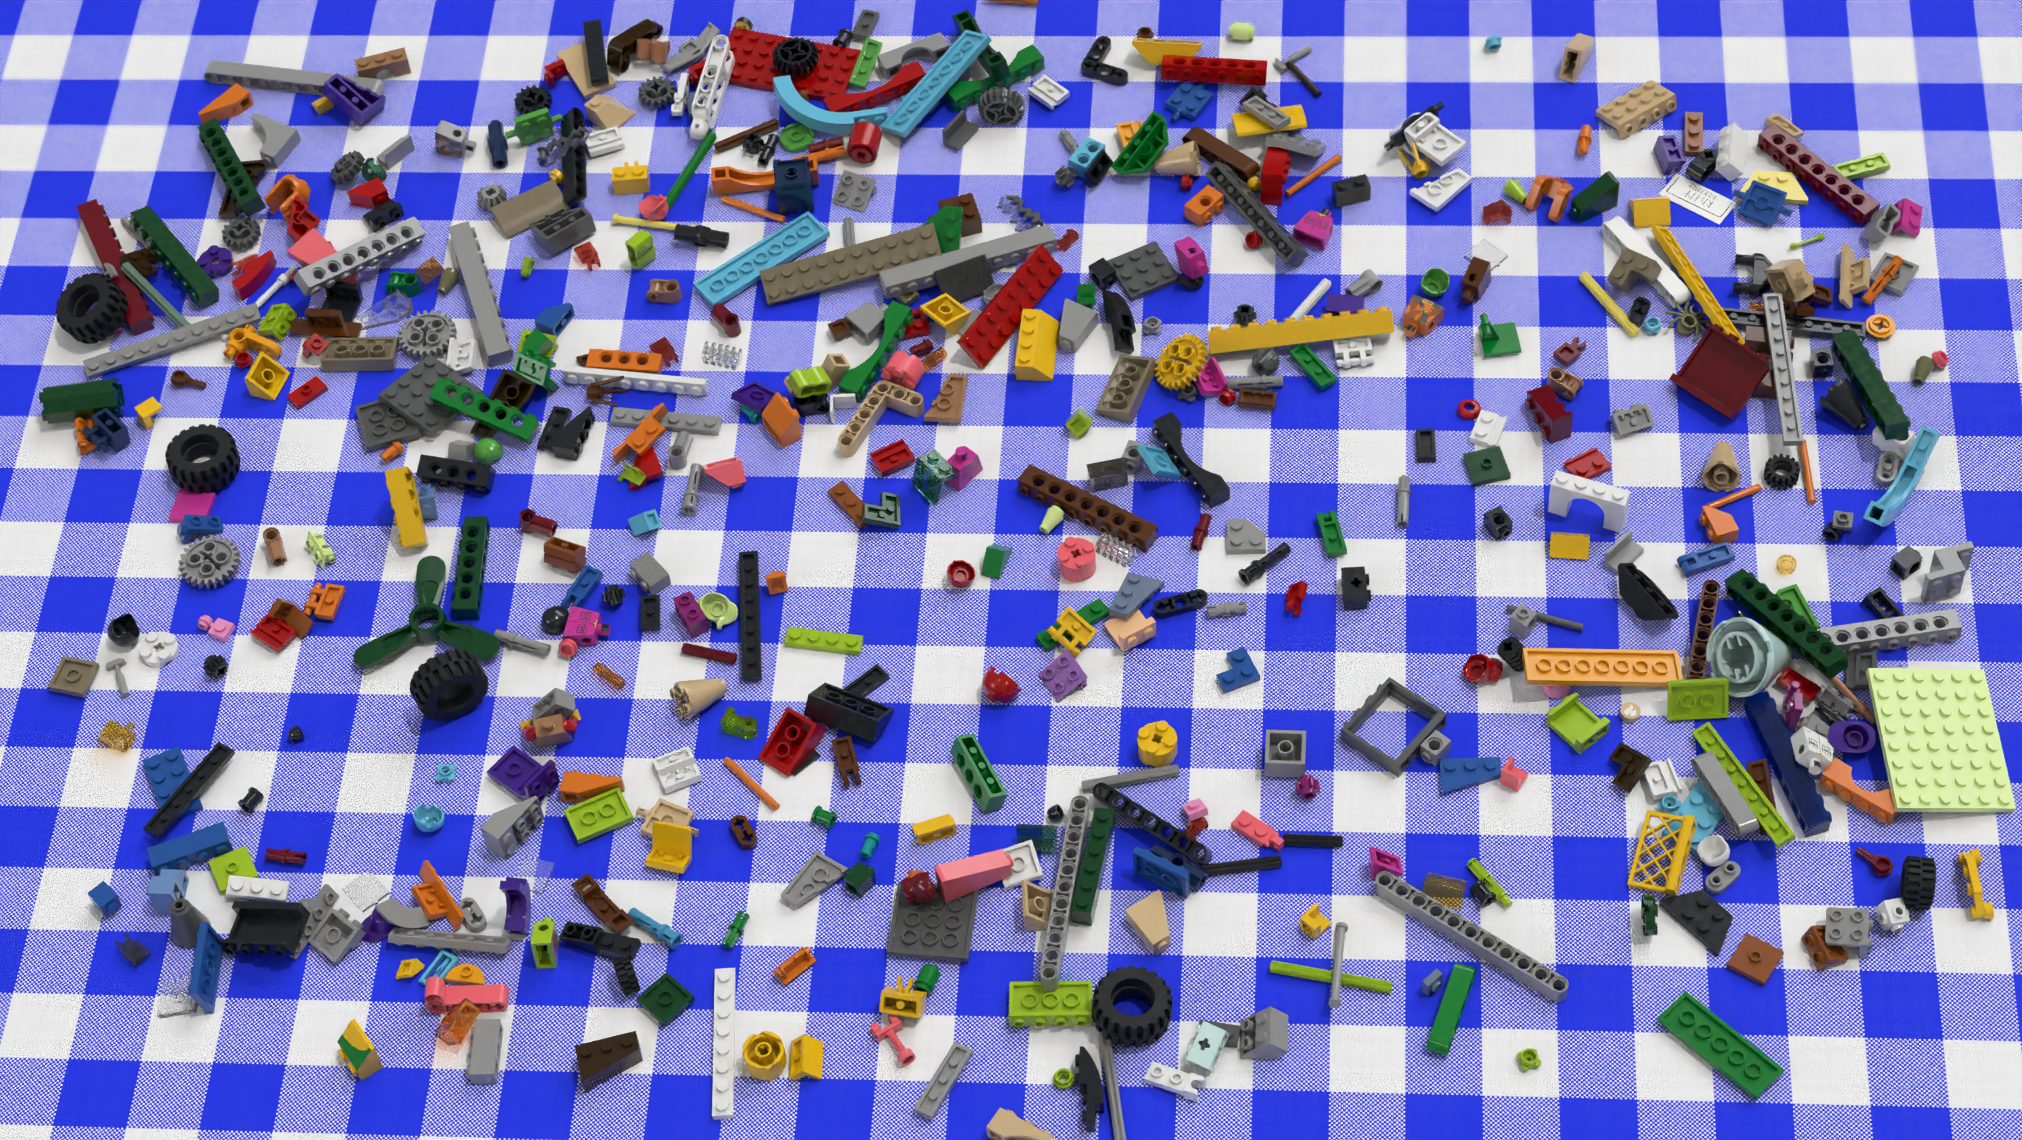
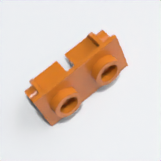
M81 417L76 418L74 426L77 431V446L82 456L95 449L94 443L89 441L82 432V429L86 426L90 429L93 428L92 419L86 422Z
M808 946L802 947L783 964L777 966L772 973L786 986L817 960L811 955L812 951Z

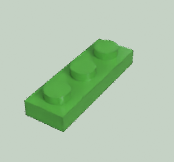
M866 38L850 77L849 85L863 90L866 89L882 49V42Z

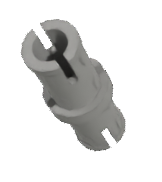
M1227 601L1224 604L1207 605L1208 618L1216 616L1230 617V615L1247 613L1246 601L1228 603Z

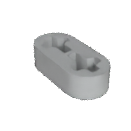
M473 898L462 899L458 907L463 912L464 920L469 928L475 933L484 931L487 927V921ZM466 906L471 907L472 912H469L468 909L465 908V907H466ZM474 918H477V920L481 923L477 925V923L474 922Z

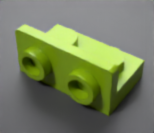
M288 303L272 305L256 332L260 336L274 335L278 341H283L297 314Z

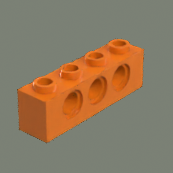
M590 349L586 363L587 368L662 375L664 366L662 354Z

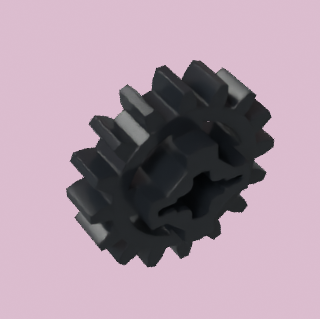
M535 84L532 88L526 86V90L521 88V93H516L517 98H514L516 110L519 111V114L524 113V115L546 107L551 109L550 104L553 103L548 89H543L542 85L536 88Z

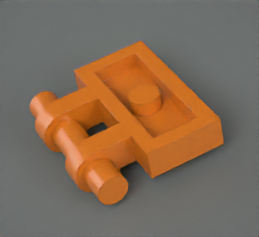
M315 583L314 588L310 590V598L303 607L304 613L310 617L311 613L314 612L315 618L334 621L346 592L345 586L326 583L325 588L322 589V584Z

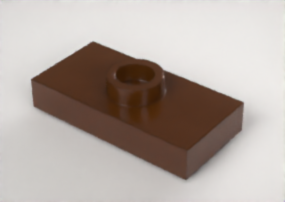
M1240 389L1238 407L1275 411L1277 392Z

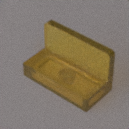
M1428 872L1425 876L1422 892L1445 906L1461 909L1468 881Z

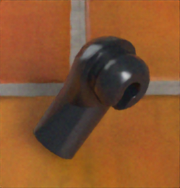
M1180 275L1176 283L1188 290H1194L1204 283V278L1200 276L1195 279H1187Z

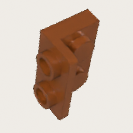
M1826 925L1811 926L1801 937L1818 971H1823L1828 965L1845 964L1849 959L1842 946H1830L1825 943Z

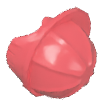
M659 194V197L649 195L643 199L638 206L643 215L642 217L651 221H661L664 219L669 211L666 201L667 197Z

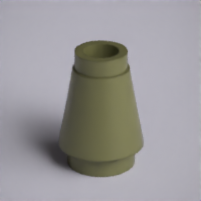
M449 267L443 270L437 291L442 295H447L459 280V273Z
M1921 356L1916 360L1913 376L1915 384H1924L1934 368L1933 359Z

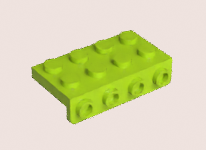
M1092 980L1060 981L1058 987L1052 991L1043 989L1041 981L1010 982L1009 1026L1021 1028L1024 1026L1044 1027L1055 1025L1057 1027H1064L1066 1025H1077L1084 1027L1093 1025Z

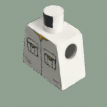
M1802 726L1790 738L1796 761L1807 767L1810 774L1817 775L1831 764L1834 748L1827 738L1805 726Z

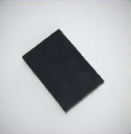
M985 254L933 272L940 294L947 293L957 302L982 294L984 290H987L989 286L994 284Z

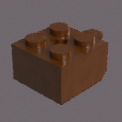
M972 193L938 201L939 210L944 206L963 207L961 238L982 233L981 217Z

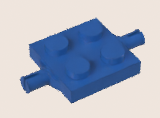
M1183 81L1165 102V108L1174 112L1170 117L1171 122L1176 123L1180 117H1186L1193 121L1196 120L1213 100V94L1204 90L1208 83L1200 82L1198 86Z
M1755 180L1752 181L1746 192L1735 189L1732 196L1742 199V204L1738 210L1739 215L1771 227L1780 214L1791 217L1793 210L1783 207L1787 192Z

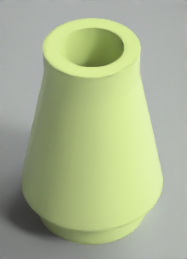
M1055 505L1048 508L1039 529L1043 533L1049 534L1064 519L1065 513L1063 510Z

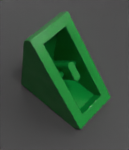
M995 543L987 546L981 575L999 580L1013 549Z

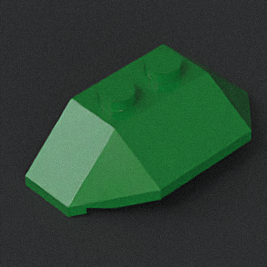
M1153 110L1110 167L1121 175L1147 172L1169 144L1166 119Z

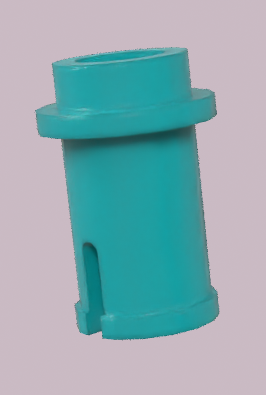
M745 405L741 406V411L749 417L751 422L759 423L762 420V413H758Z
M873 832L865 835V842L859 855L865 859H871L876 845L880 843V837Z

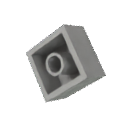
M1266 730L1265 776L1301 777L1305 775L1306 731Z

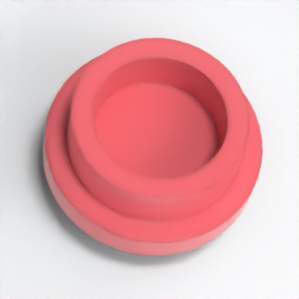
M1941 350L1932 353L1934 366L1942 369L1945 368L1949 362L1948 356Z
M563 639L559 644V652L563 657H573L578 651L577 644L571 639Z

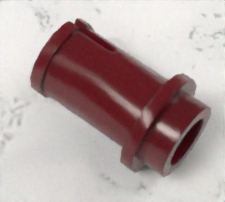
M924 339L922 343L910 347L909 351L912 352L911 355L920 356L926 352L930 353L934 347L930 339Z

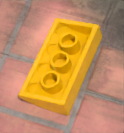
M1301 104L1276 108L1291 118V124L1278 131L1307 127L1306 117ZM1249 112L1231 114L1233 129L1237 137L1278 132Z

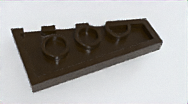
M267 159L241 162L255 187L269 166ZM226 189L218 213L221 219L235 218L240 213L228 189Z

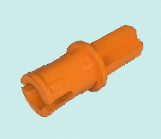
M1589 125L1581 126L1580 136L1577 139V152L1582 156L1588 153L1589 145L1592 142V127Z

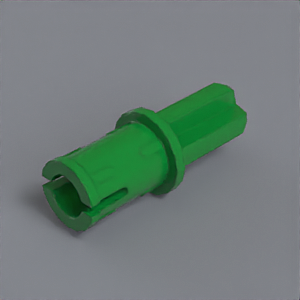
M739 910L732 924L728 925V932L722 941L725 948H733L739 935L743 934V928L750 918L748 913L741 919L744 911Z

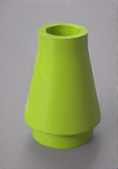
M1512 178L1503 186L1505 194L1521 204L1526 202L1528 195L1518 180Z

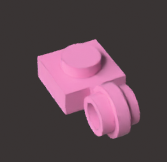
M208 615L201 616L197 624L204 631H207L209 628V636L223 642L228 640L236 628L234 623L221 618H217L213 623V619Z

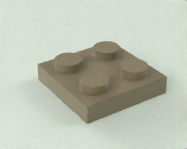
M63 656L48 685V689L52 692L85 698L100 666L97 662Z

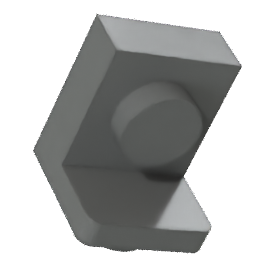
M1834 510L1832 528L1842 529V532L1850 533L1854 513Z

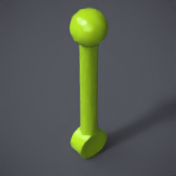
M1820 233L1811 239L1799 243H1791L1789 247L1791 250H1795L1798 246L1816 240H1823L1825 235Z

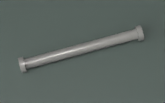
M1338 922L1335 925L1337 937L1332 993L1328 1002L1329 1006L1333 1008L1341 1006L1340 986L1345 932L1348 930V925L1344 922Z

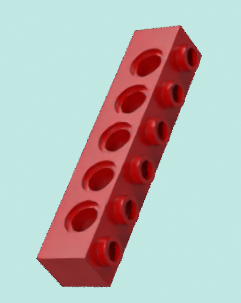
M1163 55L1161 80L1266 86L1267 61L1176 55Z

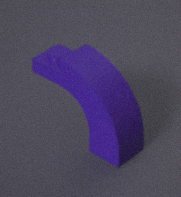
M506 877V881H500L499 887L506 896L507 908L504 930L509 934L528 935L531 918L529 883L524 878Z

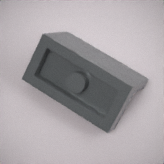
M961 110L942 131L944 146L956 152L978 131V125L967 120L965 110Z

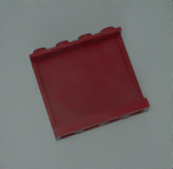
M1707 323L1706 325L1709 328L1677 375L1673 373L1669 380L1732 421H1735L1773 365L1768 361L1770 358L1762 352L1758 355L1753 352L1754 347L1746 342L1742 345L1738 342L1739 338L1732 333L1726 335L1723 333L1724 329L1716 323L1713 326Z

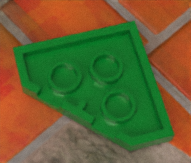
M944 206L922 225L934 224L942 254L960 249L963 207Z

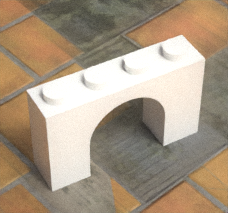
M1556 470L1550 484L1548 512L1567 517L1573 499H1586L1594 502L1603 510V528L1622 533L1628 518L1631 491Z

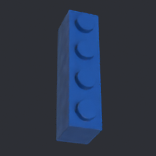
M223 821L147 848L150 863L156 876H160L161 869H186L191 865L205 862L213 857L233 851L232 843Z

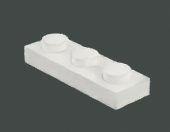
M229 875L226 896L287 902L290 883L289 881Z

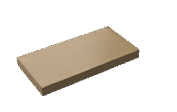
M585 41L556 53L559 60H564L567 73L585 100L616 87V82L609 72V83L592 86Z

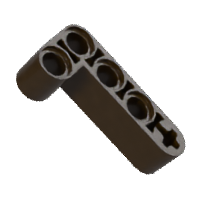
M647 18L612 38L607 48V66L625 73L630 65V55L636 52L637 39L651 40L654 38L657 40L662 35L663 26Z

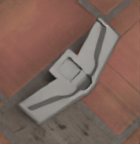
M708 22L707 27L695 41L690 38L678 48L680 53L670 57L665 63H659L661 69L670 74L673 70L690 61H698L705 55L706 48L710 45L713 38L719 35L721 30L711 22Z

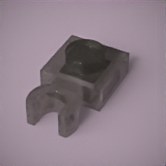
M124 933L123 936L126 941L119 943L116 940L115 944L119 950H122L123 957L136 968L151 953L137 939L132 942L130 936Z

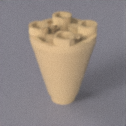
M722 678L678 681L670 689V696L677 705L676 711L680 718L685 717L686 719L695 717L727 693V685Z

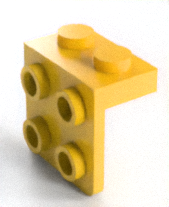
M655 821L652 825V850L646 858V866L684 874L692 861V829L686 826Z

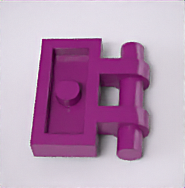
M1793 681L1788 686L1787 695L1783 699V709L1787 710V712L1784 711L1783 723H1786V732L1795 731L1803 712V696L1800 693V684L1797 681Z

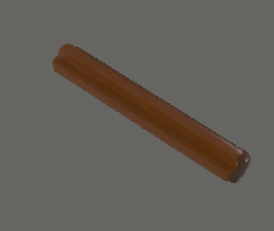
M772 119L714 143V148L717 152L724 151L741 144L742 141H745L744 136L747 134L756 133L757 135H763L779 128V123L777 119Z

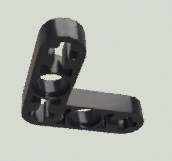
M1107 36L1098 37L1081 63L1082 74L1116 86L1126 85L1128 83V72L1126 70L1103 63L1111 50V39ZM1095 54L1100 55L1099 58H1093L1092 56ZM1102 71H1108V72H1109V73L1106 74V75H1102V74H1101Z

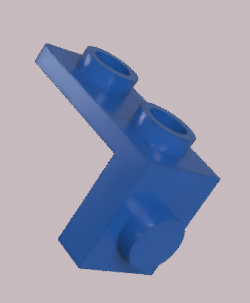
M184 515L177 527V534L180 536L181 543L189 544L195 531L222 533L224 528L219 516Z

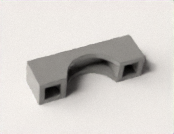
M941 32L878 55L879 68L888 81L899 72L901 67L913 60L927 59L936 63L949 49V45Z

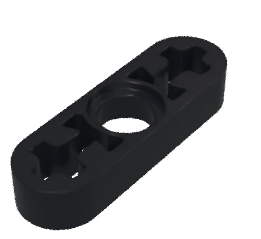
M1196 589L1157 600L1153 605V613L1155 617L1165 619L1202 609L1208 603L1207 593L1202 589ZM1178 601H1183L1186 603V605L1183 607H1177L1175 603Z

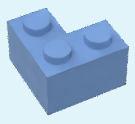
M161 869L160 876L151 877L146 893L158 914H170L171 903L179 898L185 899L189 878L185 870Z

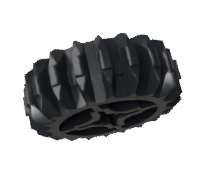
M796 36L794 39L790 37L789 40L783 39L782 43H778V46L774 47L772 55L773 65L776 67L777 72H780L782 75H793L794 78L797 75L801 77L803 74L808 75L809 71H814V67H817L819 61L818 49L814 42H811L810 39L805 40L804 37L799 39Z

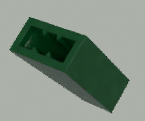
M1610 171L1603 174L1571 200V215L1582 223L1617 207L1620 182Z

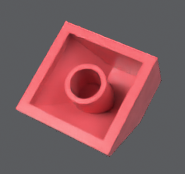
M739 456L703 465L705 473L727 486H732V488L741 487L746 482Z

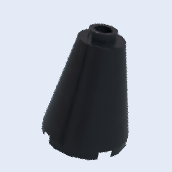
M1845 378V381L1841 379L1827 390L1826 397L1824 398L1822 395L1818 400V404L1854 430H1863L1869 425L1870 417L1847 378Z

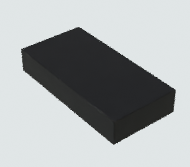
M1416 429L1417 463H1436L1435 429Z

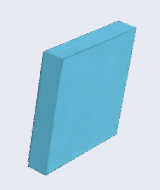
M1143 444L1136 448L1155 476L1179 480L1182 477V474L1165 449Z

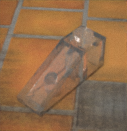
M396 290L356 316L357 323L362 324L361 331L397 323L414 313L412 299L401 291Z

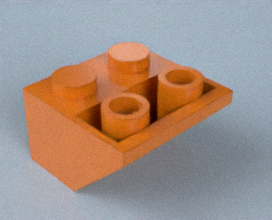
M779 392L775 393L762 412V419L765 428L784 449L802 438V427L799 423L800 415L798 411L790 407L786 397H782Z

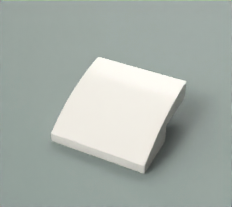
M689 746L652 759L666 794L703 780Z

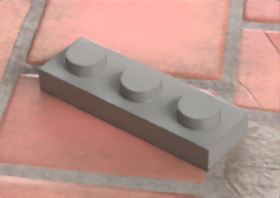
M1254 96L1242 103L1244 110L1277 131L1291 124L1289 116L1258 96Z

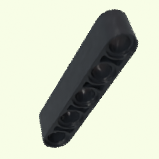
M600 19L584 21L583 27L592 86L609 83Z

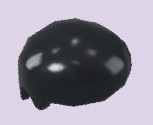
M562 606L547 608L541 617L543 631L549 635H560L561 631L565 629L569 612Z

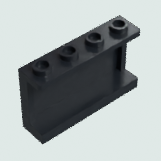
M234 901L231 908L237 913L236 919L228 938L219 939L218 944L225 953L231 955L235 953H243L245 955L260 954L264 956L268 954L278 956L294 955L311 913L302 903Z

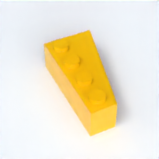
M407 466L385 471L386 485L391 495L390 503L396 515L394 516V521L400 531V534H398L400 545H403L406 550L428 545L413 472Z

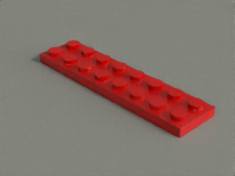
M1042 244L1035 247L957 341L980 369L986 366L1019 326L1022 310L1033 309L1064 271Z

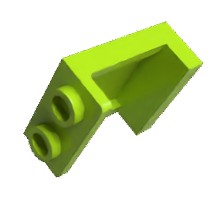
M1575 692L1571 696H1566L1561 704L1557 707H1552L1548 711L1546 725L1579 754H1582L1609 733L1610 721L1605 716L1599 719L1579 701V694Z

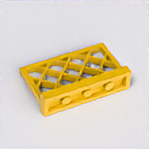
M1647 810L1627 883L1629 887L1666 893L1669 897L1678 896L1697 826L1695 816L1686 814V817ZM1651 817L1660 818L1662 821L1660 825L1653 829L1649 824ZM1674 821L1682 822L1681 827L1674 832L1668 826ZM1666 827L1670 834L1660 840L1655 832ZM1653 834L1657 842L1647 847L1644 843L1645 838ZM1673 838L1676 845L1667 851L1663 843ZM1661 845L1665 853L1655 858L1651 850ZM1648 853L1652 861L1642 866L1639 861L1640 857ZM1668 856L1671 864L1662 869L1658 862ZM1656 864L1660 872L1650 877L1645 869ZM1643 871L1648 879L1641 883L1635 882V875ZM1663 875L1666 879L1665 887L1656 886L1653 880Z

